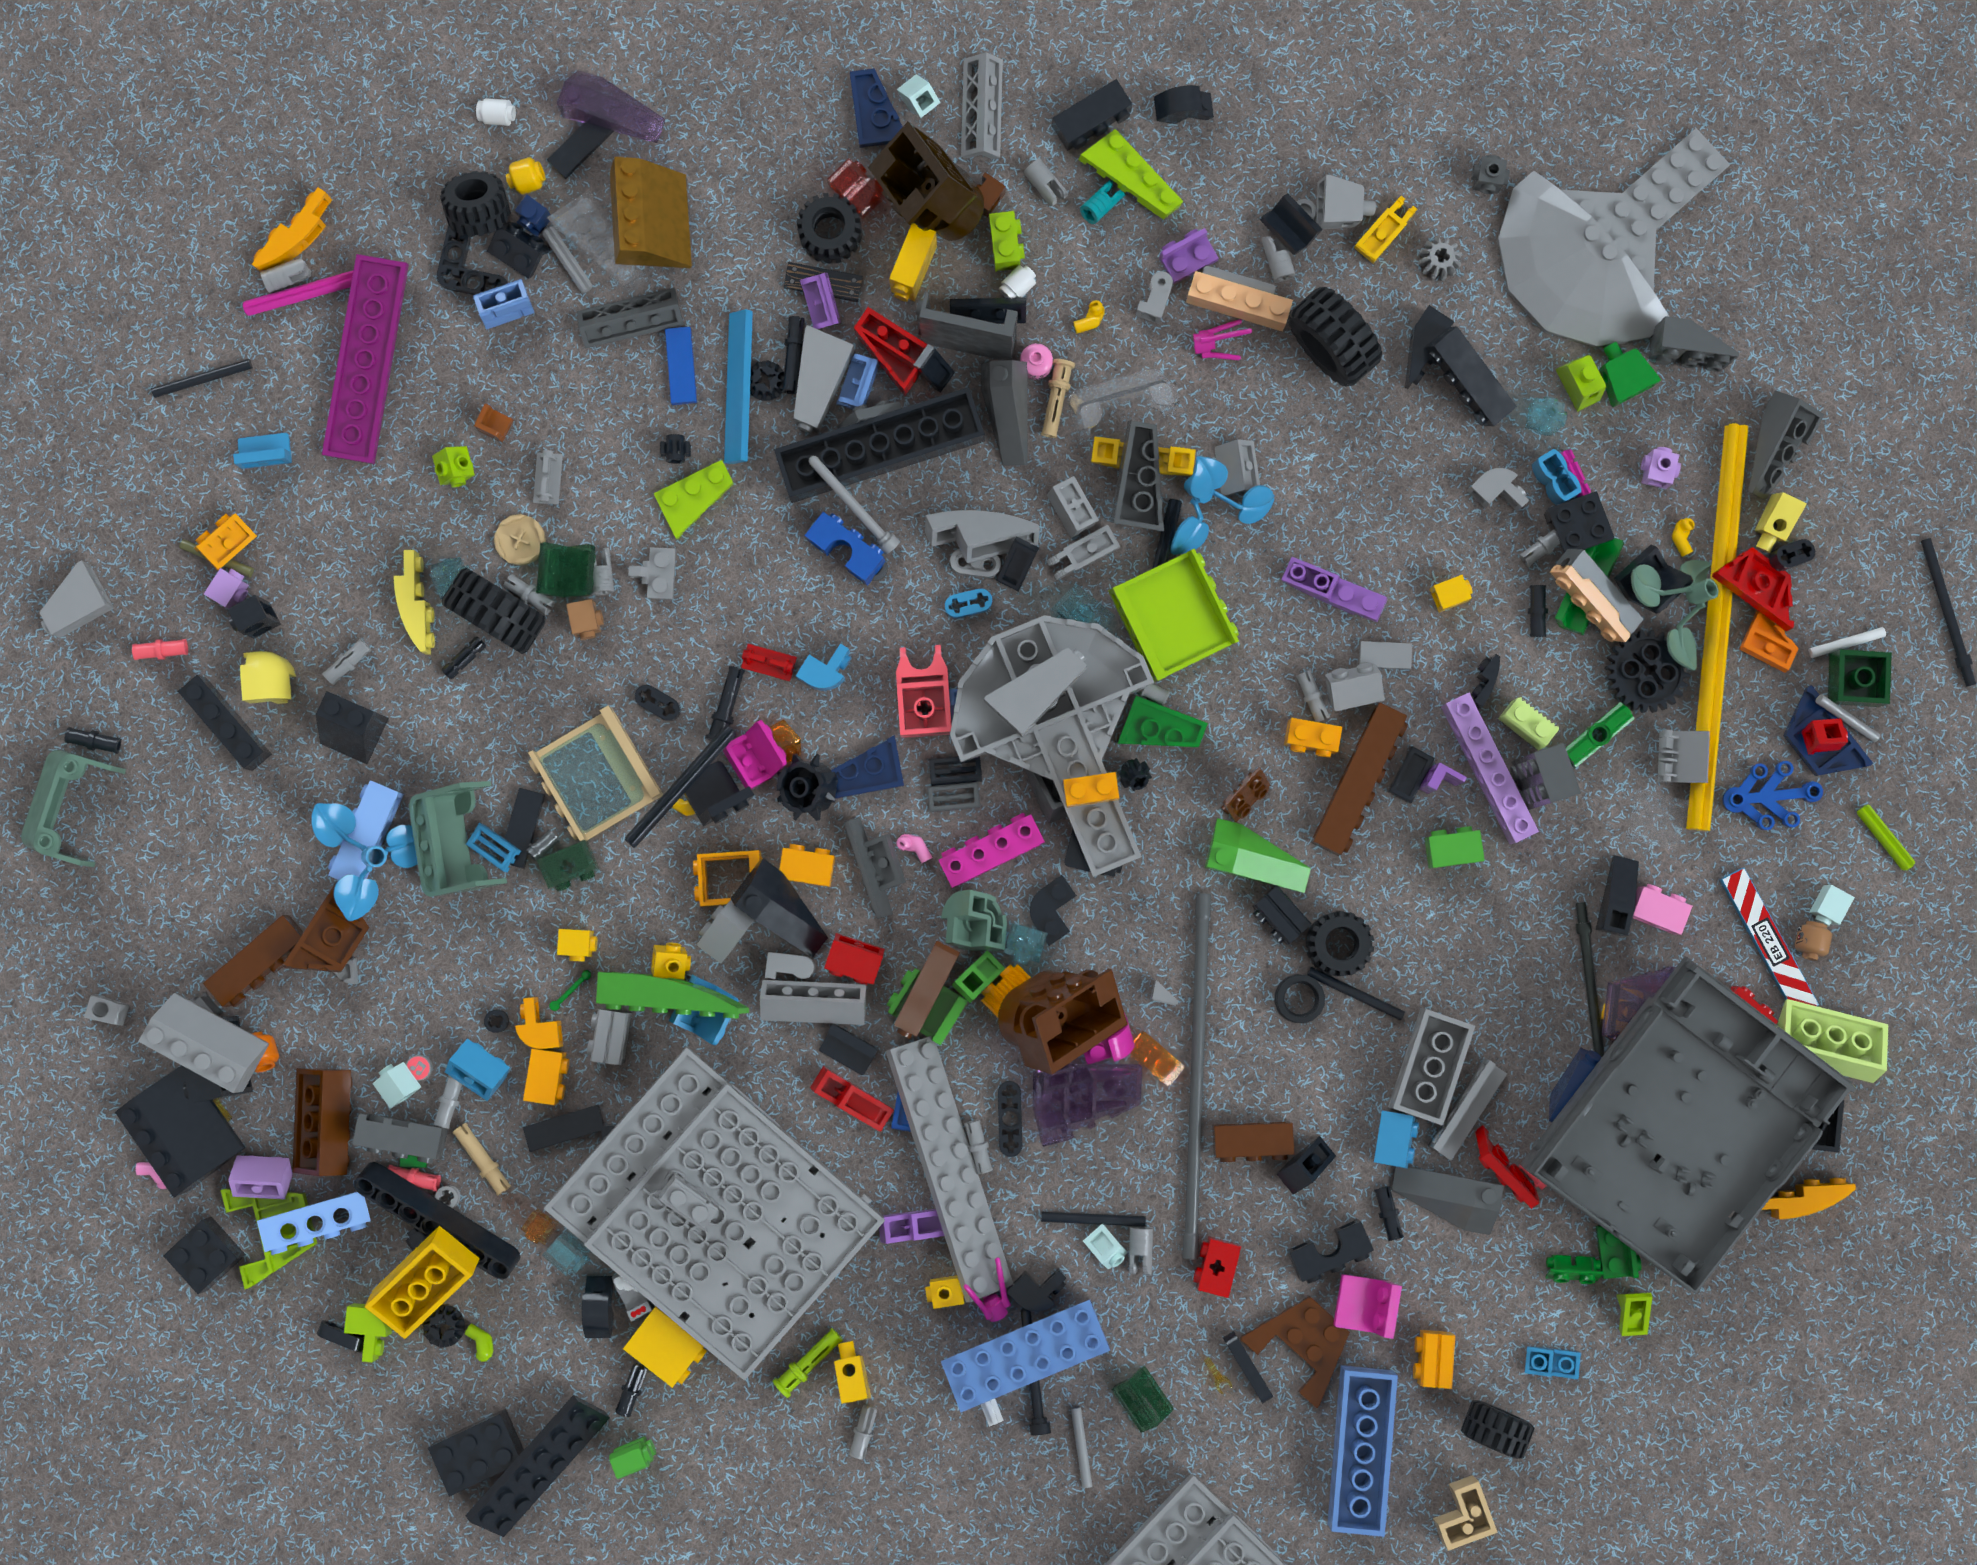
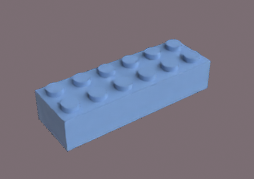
M1340 1365L1327 1522L1332 1532L1385 1537L1398 1375L1393 1370Z

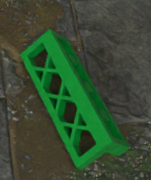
M1614 538L1612 541L1586 549L1585 552L1609 578L1624 542ZM1566 592L1555 620L1559 627L1584 635L1589 620L1586 618V613L1581 607H1578L1571 601V596Z

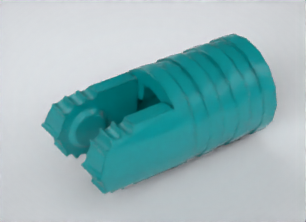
M1110 180L1080 207L1082 217L1090 224H1096L1125 196L1124 192L1119 190L1110 198L1107 194L1113 186V182Z

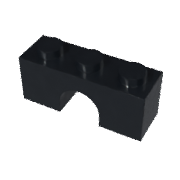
M1359 1219L1334 1229L1338 1238V1246L1331 1254L1322 1255L1318 1253L1311 1240L1287 1250L1301 1282L1307 1281L1308 1284L1322 1278L1321 1274L1330 1270L1331 1273H1335L1346 1267L1345 1263L1349 1261L1360 1262L1369 1257V1253L1374 1251Z

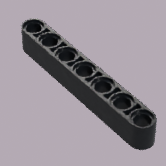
M377 1162L368 1163L354 1180V1188L360 1195L425 1235L429 1236L436 1228L442 1227L480 1258L477 1267L497 1279H506L521 1258L520 1252L514 1246Z

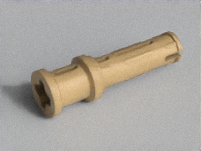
M1053 359L1052 363L1055 366L1052 380L1048 382L1051 391L1041 435L1045 437L1057 438L1065 393L1071 387L1069 379L1071 370L1075 368V363L1064 359Z

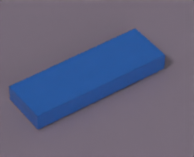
M691 327L665 329L671 404L697 403Z

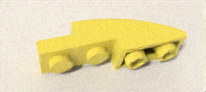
M404 550V576H394L397 606L405 629L420 652L425 655H431V648L435 646V636L430 631V623L434 622L435 613L434 608L430 607L428 602L420 600V598L424 597L423 582H420V572L424 570V561L415 550Z

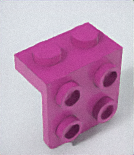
M762 720L755 722L744 735L732 740L723 750L745 788L750 786L751 790L772 779L787 764L784 750L778 747L773 739L770 727L764 724Z

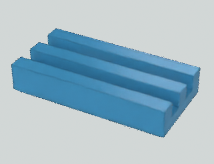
M482 823L478 824L466 843L471 849L507 873L510 869L508 867L510 863L513 864L516 860L514 859L515 855H519L521 852L517 847ZM481 831H483L489 837H491L496 842L501 844L510 852L507 854L505 851H503L498 846L493 844L491 841H489L487 838L480 834ZM476 839L505 859L503 863L475 843Z

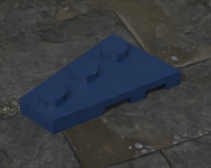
M874 68L850 71L859 147L887 145L903 127Z
M895 735L831 770L836 773L838 778L835 799L904 786Z

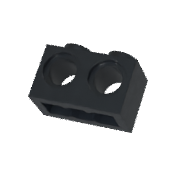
M253 595L227 609L231 616L228 620L232 628L236 632L239 631L253 639L281 625L270 602L257 595Z

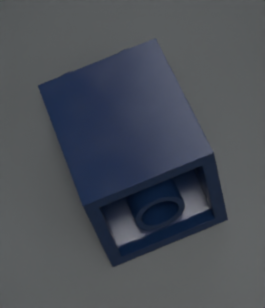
M1580 1047L1550 1094V1122L1554 1121L1602 1057L1597 1052L1588 1051Z

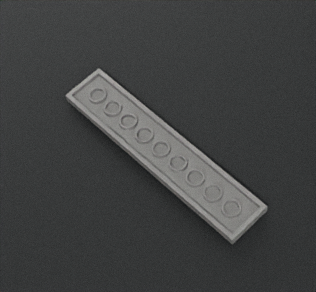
M929 1036L885 1051L966 1303L973 1302V1299L963 1286L965 1284L975 1292L979 1299L1000 1290L995 1263L996 1257H999L1001 1261L1005 1287L1014 1285L981 1181L977 1174L972 1153L968 1149L969 1144L936 1043Z

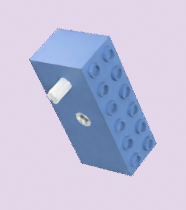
M1090 1299L942 1360L941 1363L960 1412L981 1405L990 1427L1004 1421L995 1398L1110 1351V1346Z

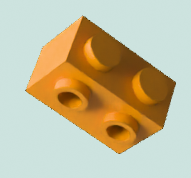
M1290 718L1287 723L1284 746L1290 747V751L1305 753V750L1316 751L1315 755L1330 758L1331 754L1338 753L1342 727Z

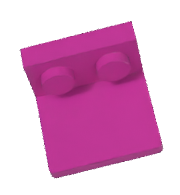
M1342 1274L1333 1325L1339 1328L1372 1332L1384 1338L1394 1339L1402 1286L1390 1281Z

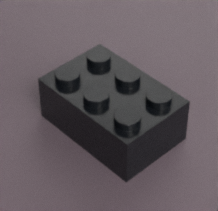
M504 1409L434 1442L428 1447V1450L450 1497L505 1471L523 1452L524 1448L507 1410Z

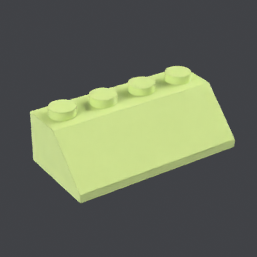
M1786 999L1777 1025L1843 1076L1874 1083L1887 1071L1888 1024Z

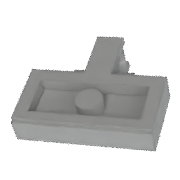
M650 547L649 561H643V566H629L628 576L630 578H641L642 584L648 585V599H674L677 551L675 548Z

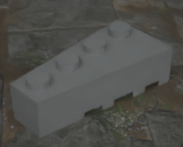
M1130 420L1127 422L1110 522L1164 531L1157 425Z

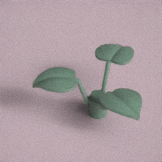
M1703 560L1684 562L1680 567V571L1691 575L1693 583L1688 587L1666 591L1660 590L1661 580L1653 567L1645 564L1637 566L1632 570L1631 583L1636 597L1642 604L1648 607H1656L1660 603V596L1686 592L1688 602L1697 605L1677 624V630L1672 629L1667 635V647L1672 658L1685 668L1692 671L1696 670L1697 653L1695 639L1690 629L1683 628V625L1700 609L1706 607L1705 602L1718 596L1717 584L1714 580L1707 579V573L1712 563Z

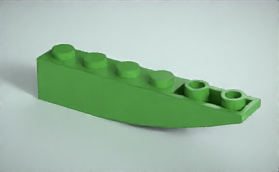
M598 972L596 1003L606 1004V1009L621 1010L622 1005L629 1006V1011H645V1007H652V1012L668 1013V1009H676V1014L691 1015L692 1010L699 1011V1016L715 1017V1012L723 1013V1018H739V1014L749 1013V1007L704 986L681 979L654 977L651 974Z

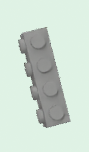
M762 980L760 993L761 1020L865 1024V984Z

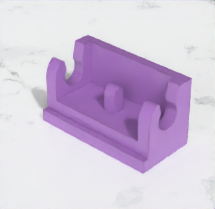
M828 273L801 279L800 282L813 328L820 329L841 323Z

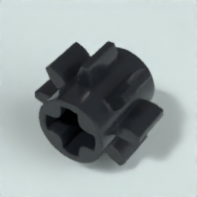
M667 435L666 442L660 441L661 457H666V462L670 464L684 463L685 456H691L690 441H685L684 435Z
M1137 758L1126 761L1122 765L1121 770L1118 771L1123 787L1128 788L1130 786L1132 791L1141 790L1146 787L1149 779L1152 778L1149 773V766L1145 761L1140 763Z

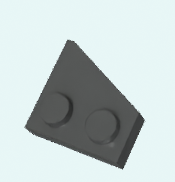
M885 400L875 404L874 407L868 408L867 405L855 407L852 409L853 413L841 422L837 429L901 409L900 401L890 403L889 400Z

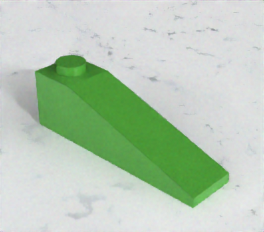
M1217 818L1205 868L1305 893L1311 870L1310 867L1244 825Z

